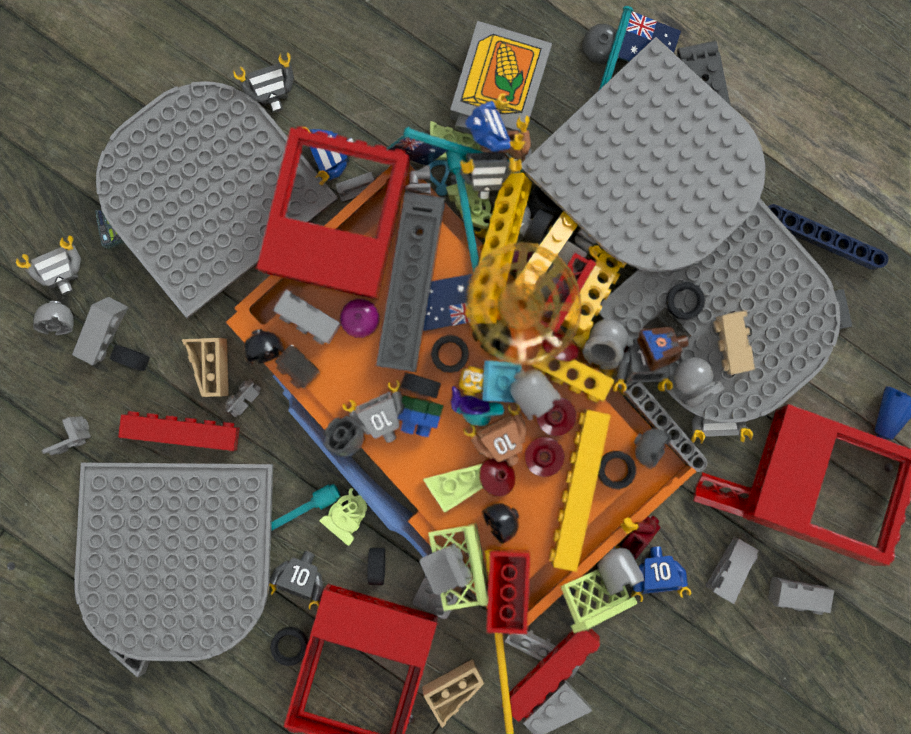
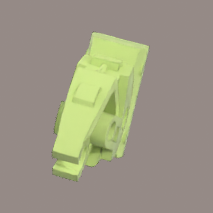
M465 182L472 224L478 228L488 229L489 224L485 223L484 220H490L492 216L490 214L491 204L489 198H479L478 191H474L471 185ZM457 184L448 186L446 190L449 200L455 201L456 208L460 210L463 219Z
M353 488L349 489V495L342 496L332 505L328 515H324L320 519L324 526L348 546L354 540L352 533L360 527L359 524L365 518L367 511L365 500L360 495L354 496L352 493ZM348 500V503L343 506L342 503Z

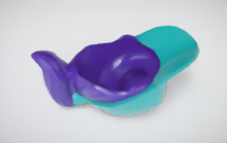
M452 386L451 408L454 412L462 414L468 423L475 426H486L490 422L491 416L504 413V408L500 403L482 401L473 396L462 397L459 389Z

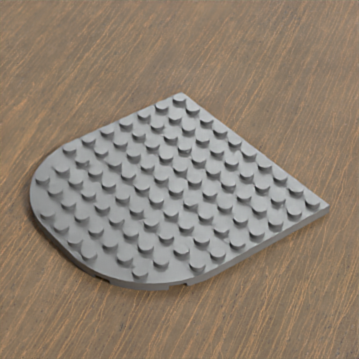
M657 37L522 163L521 169L608 254L622 263L625 262L637 267V269L653 272L680 270L708 257L751 214L761 196L765 181L764 155L754 130L733 107Z
M192 82L189 85L174 87L155 98L125 121L111 135L110 141L101 153L96 172L97 194L107 221L187 319L258 263L288 140L285 133L257 101L235 89V87L216 82ZM302 154L300 155L286 218L309 223L337 201L338 198L326 183L324 185L319 184L322 178H315L317 172Z
M760 198L747 219L708 257L696 264L675 271L653 272L637 270L613 291L606 300L600 303L603 307L599 312L603 319L617 320L625 327L628 336V348L633 345V339L637 338L640 330L671 327L676 337L686 335L689 342L688 347L682 348L679 359L670 364V378L668 380L673 383V388L667 390L665 384V390L681 406L695 415L725 423H738L767 415L786 402L827 363L833 347L836 345L840 329L839 302L836 299L834 287L827 274ZM683 282L696 284L701 288L705 296V306L702 312L696 317L687 320L672 316L666 306V296L669 290L676 284ZM687 289L680 290L674 297V305L681 312H690L697 304L696 295ZM747 311V316L743 318L745 328H749L750 334L747 337L749 345L752 347L755 370L730 375L722 367L724 357L723 352H720L717 341L720 338L719 333H716L714 330L713 322L716 321L715 317ZM698 357L705 360L711 366L714 373L713 381H720L724 389L716 395L712 393L703 397L705 399L704 402L691 408L686 403L689 395L682 393L676 387L674 373L682 360Z
M81 463L75 561V596L83 616L82 619L94 637L110 650H114L125 657L147 661H198L208 659L228 651L242 641L258 622L264 610L269 592L273 465Z

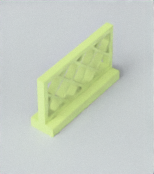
M477 523L429 532L432 553L436 552L437 549H442V547L436 544L434 536H444L448 540L443 548L451 541L459 547L460 551L462 549L468 553L469 560L465 566L470 562L471 568H468L473 576L471 582L465 585L467 588L462 595L454 589L440 594L443 610L488 605L489 584ZM464 531L465 540L462 545L452 538L456 532ZM468 589L476 593V601H469L463 597ZM449 592L459 598L456 604L448 605L446 596Z
M598 569L561 586L575 624L571 625L574 633L587 630L638 604L635 596L630 598L625 586H623V591L620 592L622 597L615 594L610 596L602 579L600 585L595 582L596 575L601 577ZM584 581L589 584L588 591L582 588ZM570 586L576 589L575 597L571 595ZM594 587L599 590L598 597L592 594ZM581 593L586 596L585 603L580 601ZM604 593L609 596L608 603L603 601ZM591 599L597 602L595 609L590 607ZM578 605L584 608L582 617L579 615Z

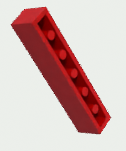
M135 411L121 414L118 438L236 451L238 447L240 427H234L235 423L223 422V425H215L216 421L204 420V423H198L195 418H185V421L177 420V416L168 415L164 419L158 418L159 414L147 413L146 417L139 416L140 412Z
M591 628L576 633L572 630L509 692L512 716L518 722L523 718L526 719L536 705L539 706L544 702L549 692L553 693L563 679L566 680L571 676L572 670L576 666L580 667L590 653L593 654L600 646V636Z

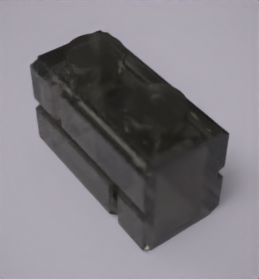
M292 344L275 360V363L278 364L276 369L284 376L288 374L292 378L290 382L297 389H306L321 374V371Z

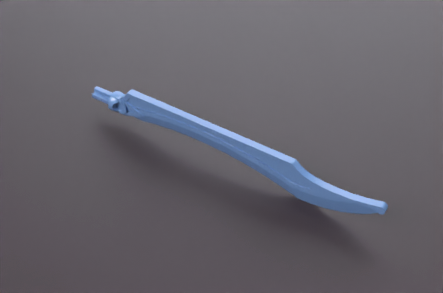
M273 375V378L284 389L283 395L289 400L290 406L288 411L387 528L405 537L422 557L431 554V546L408 522L413 513L383 490L351 456L339 457L327 450L323 442L326 438L324 435L325 430L281 381Z

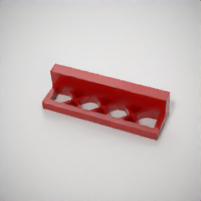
M574 253L535 322L557 333L597 263ZM575 259L586 264L581 272L574 273L572 264ZM572 276L574 281L573 288L564 290L562 284L564 278ZM570 291L569 295L566 298L565 292ZM563 294V305L554 308L552 301L554 295ZM560 309L558 314L556 315L555 310ZM553 310L555 319L551 325L541 320L545 312Z
M702 472L694 488L693 501L742 517L748 498H741L739 494H750L751 488ZM706 480L712 482L713 486L707 487L702 484ZM728 487L731 488L732 491L727 493L722 492L721 488Z

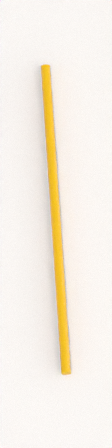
M487 550V551H485V554H486V563H487V572H488V580H489L490 551H493V550ZM495 633L506 734H514L503 633Z

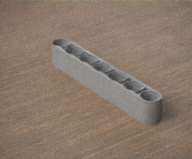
M618 368L612 373L614 383L618 382V378H616ZM625 379L624 383L627 388L623 393L652 427L665 431L668 434L671 430H675L669 446L685 465L693 467L696 472L705 470L707 467L705 456L641 382L627 383ZM638 387L637 395L633 396L632 389ZM647 401H650V402H651L650 408L647 409V410H645V409H644L645 403H646ZM662 415V422L660 424H657L656 420L658 416ZM687 444L686 450L681 452V446ZM699 458L698 464L693 466L694 459Z

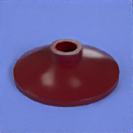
M549 332L541 338L542 348L554 359L570 362L577 358L578 348L568 337L560 333Z
M561 397L559 401L555 399L551 402L553 407L540 417L536 416L541 430L551 436H561L568 433L576 421L574 406L570 401ZM554 412L559 413L557 420L552 418Z
M537 438L528 445L525 451L526 465L535 475L541 477L552 476L564 464V450L552 438ZM542 453L548 454V458L546 460L541 459L540 456Z
M489 458L481 465L479 470L480 483L483 489L490 495L501 497L510 493L514 488L515 472L506 460L497 462L495 458Z

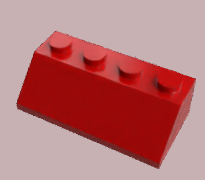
M505 549L490 551L487 633L527 634L530 575L529 550Z

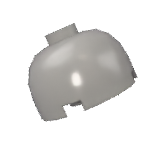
M50 301L41 305L35 312L33 328L44 334H49V331H56L55 335L68 334L72 332L74 326L73 314L61 302Z

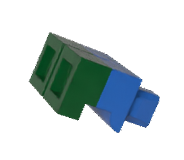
M403 395L401 403L404 404L403 413L398 416V419L403 420L401 431L414 434L415 426L418 424L416 434L429 437L431 427H438L444 405Z

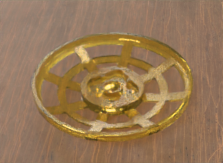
M531 243L506 245L491 252L475 269L467 291L469 321L481 344L501 360L518 365H534L546 362L556 357L568 346L578 329L582 306L577 281L567 264L549 249ZM519 250L518 263L507 264L496 270L491 262L494 257L505 252ZM527 251L544 256L555 266L546 274L537 266L526 263ZM485 267L491 277L484 287L482 298L472 297L475 281L480 271ZM517 269L516 281L507 284L501 275L509 270ZM525 270L535 273L541 279L536 284L525 281ZM560 272L569 286L572 303H560L558 290L552 281ZM494 281L501 289L498 300L488 299V294ZM546 285L552 294L553 303H546L540 291ZM519 299L525 303L524 310H520L517 306ZM472 306L482 307L484 320L490 329L484 338L475 323ZM488 307L498 308L501 319L495 326L490 319ZM544 311H553L551 322L546 328L540 320L544 315ZM560 311H572L569 328L560 341L552 334L558 323ZM506 325L516 329V340L507 338L500 333ZM534 327L541 334L532 340L525 341L524 329ZM497 337L502 342L517 347L518 359L501 354L490 346L491 342ZM545 339L555 347L542 356L527 359L525 347L537 345Z

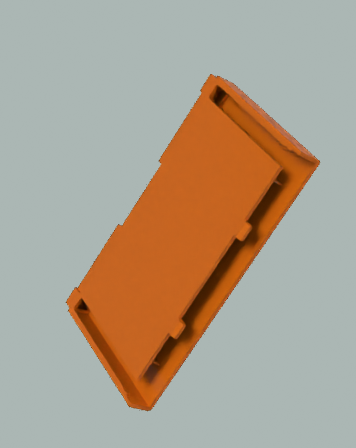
M392 165L324 227L375 238ZM411 165L409 167L405 186L409 184V173L415 170ZM418 179V184H427L424 179ZM404 188L378 300L270 275L235 307L237 312L226 323L244 343L248 337L252 336L251 333L258 329H263V332L275 333L280 338L285 352L282 353L280 351L278 358L264 364L324 430L335 418L339 417L341 419L349 416L350 412L343 409V404H346L347 408L350 409L352 404L349 400L354 401L356 406H359L387 392H390L392 395L393 392L389 390L388 383L390 382V387L394 389L398 386L396 380L400 383L398 391L401 392L402 397L405 395L444 405L438 427H431L429 437L416 434L418 424L415 426L414 434L402 432L403 420L399 421L400 427L394 430L397 436L394 441L387 443L383 435L374 438L371 434L367 435L364 433V441L361 448L418 509L409 518L408 522L430 546L429 532L477 523L487 579L485 551L505 549L530 551L528 627L563 594L562 585L582 577L629 534L625 533L620 525L625 523V518H631L633 524L635 522H642L689 479L696 470L691 466L685 465L666 444H664L665 453L654 468L652 467L650 470L642 465L636 458V444H634V441L639 433L643 435L652 427L618 390L616 392L613 391L612 386L605 400H599L596 403L587 398L588 394L582 391L580 394L573 392L569 389L570 385L564 382L560 385L551 380L552 376L545 373L544 376L560 396L570 401L574 406L576 421L573 428L561 436L548 435L539 427L536 415L532 416V420H528L520 408L519 414L522 415L527 430L525 441L522 443L523 450L516 453L519 461L515 465H511L516 477L512 491L507 495L497 497L490 495L482 488L444 513L423 479L482 464L489 459L477 451L471 441V436H467L464 433V428L468 434L473 432L470 423L464 419L462 414L452 410V386L459 389L462 397L470 396L464 394V390L459 387L462 370L468 369V366L484 370L485 361L522 363L521 370L525 372L535 369L531 365L541 347V338L544 334L553 331L535 322L542 308L531 296L524 302L509 292L516 281L509 273L497 316L498 320H504L508 323L513 337L511 346L504 356L500 354L499 357H495L480 347L482 343L479 339L475 341L472 335L473 329L479 323L471 322L423 331L416 372L376 366L403 208ZM431 188V195H430V196L440 197V196ZM446 203L432 281L473 274L465 225ZM423 230L417 231L418 236L423 234ZM475 236L480 262V255L484 244ZM285 290L340 323V313L349 301L365 299L377 308L379 325L372 335L364 338H355L347 334L341 325L331 343L324 342L322 345L313 339V334L309 332L307 334L302 333L296 329L298 325L290 322V324L284 322L279 318L281 315L273 310ZM545 312L541 320L551 325L553 320ZM561 328L558 329L557 333L568 337ZM446 335H454L461 338L466 343L469 351L468 361L465 366L453 373L443 372L438 369L433 363L431 356L434 343ZM448 342L440 347L438 356L443 364L452 366L460 361L462 352L457 344ZM578 348V356L575 360L602 373L593 363H588L584 358L583 352ZM551 360L548 367L551 371H557L559 363ZM569 369L566 376L569 380H574L577 373L575 370ZM405 372L441 383L437 398L401 388ZM587 378L584 381L587 389L594 387V381L591 378ZM483 392L475 393L473 397L482 400ZM498 402L503 406L504 413L491 416V420L486 426H475L477 431L509 415L513 417L508 412V406L510 405L512 411H517L516 402ZM586 409L611 415L602 456L611 451H621L629 455L634 460L636 476L629 486L622 489H612L604 485L597 476L578 569L575 572L553 567L552 561H549L551 549H555L554 533L556 529L559 530L560 526L558 514L560 510H563L564 502H562L564 490L567 491L569 484L566 483L568 471L572 470L573 464L570 463L571 454L576 452L575 436L577 432L580 433L581 429L579 417ZM554 412L552 418L557 420L559 413ZM540 437H549L556 440L562 446L565 454L562 468L556 474L549 477L535 475L529 470L525 462V451L528 445ZM542 453L540 456L541 459L546 460L548 458V454ZM614 458L607 462L605 474L610 480L618 482L627 476L628 467L624 460ZM495 503H503L510 508H515L519 514L517 519L519 529L516 535L510 541L503 544L493 536L490 524L486 525L482 515V511L486 507ZM464 531L456 532L452 537L461 545L465 540ZM442 535L434 536L436 544L443 548L448 539ZM461 549L462 560L466 564L469 556L468 553Z

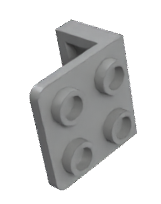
M83 416L69 417L62 420L69 439L43 449V454L49 453L50 456L58 455L68 451V448L85 444V440L91 438L87 420L83 419Z
M455 543L420 559V564L436 595L457 586L461 588L471 581L470 570L465 566L462 560V553Z
M425 575L412 603L442 619H447L451 610H443L441 595L434 594ZM457 586L452 589L460 594L462 587ZM451 592L446 596L448 605L455 604L458 599Z

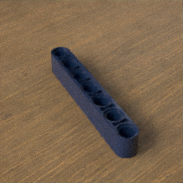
M775 204L767 206L774 212V215L788 231L799 239L868 269L882 268L888 263V255L880 249ZM786 217L791 219V221H792L791 227L788 226V225H786V223H785V218H786ZM804 225L808 226L809 234L804 233ZM821 233L827 236L826 242L821 240ZM839 240L844 243V249L839 248ZM857 248L862 251L861 257L856 254ZM874 256H877L879 258L878 265L875 264L873 260Z

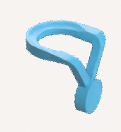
M436 160L427 165L430 166V180L437 185L436 193L444 196L447 194L446 187H448L445 184L449 175L448 163L446 160ZM437 165L445 166V174L441 183L431 173V169Z

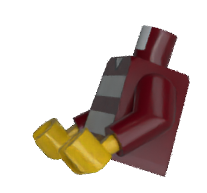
M653 515L647 516L642 522H635V524H633L631 518H625V523L620 525L625 533H632L624 543H619L618 546H615V549L626 548L630 550L636 560L661 528L658 525V518Z

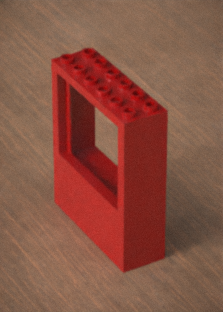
M297 126L296 129L290 128L257 269L264 274L378 300L410 167L409 155H406L405 151L394 149V152L386 150V147L382 145L368 146L366 142L360 140L350 142L343 136L329 137L327 133L322 131H316V133L308 132L307 128ZM303 145L392 165L375 238L286 218Z
M787 404L775 410L742 518L872 566H890V563L895 558V546L900 540V528L906 519L905 510L911 501V449ZM835 439L900 462L876 547L810 523Z
M328 583L323 590L284 727L293 733L302 732L306 734H379L304 711L324 641H328L409 665L390 734H405L437 626L438 616Z

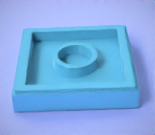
M485 361L482 401L516 402L510 393V387L515 380L514 376L521 371L522 363Z

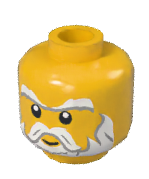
M468 366V369L462 370L459 387L464 390V394L475 396V393L483 392V369Z

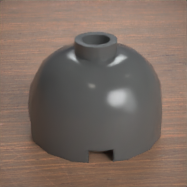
M606 23L597 24L586 32L582 44L583 51L590 61L597 64L607 63L617 32L613 26Z
M349 416L341 419L339 417L335 418L329 423L324 432L326 438L323 442L326 449L339 457L354 455L360 450L364 441L362 428L356 420Z
M660 429L647 430L643 435L639 433L634 441V444H636L635 455L638 461L650 470L652 467L654 468L665 453L664 444L669 445L671 435Z

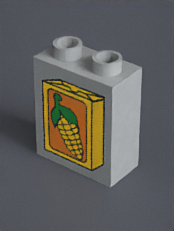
M477 21L450 109V119L456 121L455 128L472 134L471 130L466 126V120L472 115V111L484 103L496 102L500 94H506L502 101H509L508 105L503 110L498 108L496 110L499 111L507 132L514 130L520 132L521 130L517 128L516 122L519 116L520 120L524 123L526 115L529 118L531 116L552 43Z

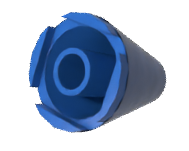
M886 386L874 431L878 433L877 437L893 440L911 419V396Z

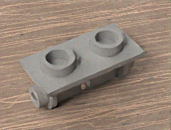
M372 172L337 183L336 187L341 202L356 198L374 181Z
M251 378L248 381L242 382L238 388L239 391L235 395H231L225 403L226 411L229 413L232 410L230 413L234 417L240 416L249 406L244 402L245 399L252 403L260 394L261 387L257 384L254 385Z

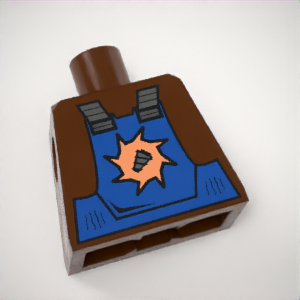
M671 327L640 330L637 338V343L651 372L677 361L682 353V348L689 345L687 336L676 337Z

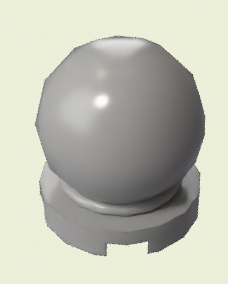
M604 319L597 322L590 330L589 340L586 341L583 350L584 358L588 363L594 362L600 365V369L610 370L618 367L628 342L625 327L617 320Z
M698 357L684 359L675 369L674 380L676 387L682 393L689 395L686 403L691 408L704 402L705 399L703 397L711 393L716 395L724 389L720 381H713V370L703 359Z

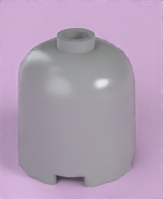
M535 369L526 372L524 370L519 371L514 376L515 380L510 387L512 397L528 420H532L533 415L540 417L553 407L551 402L555 399L559 401L561 398L547 378Z
M613 547L597 563L598 570L610 596L623 591V586L630 584L632 587L644 581L638 564L630 550L626 548L615 549Z

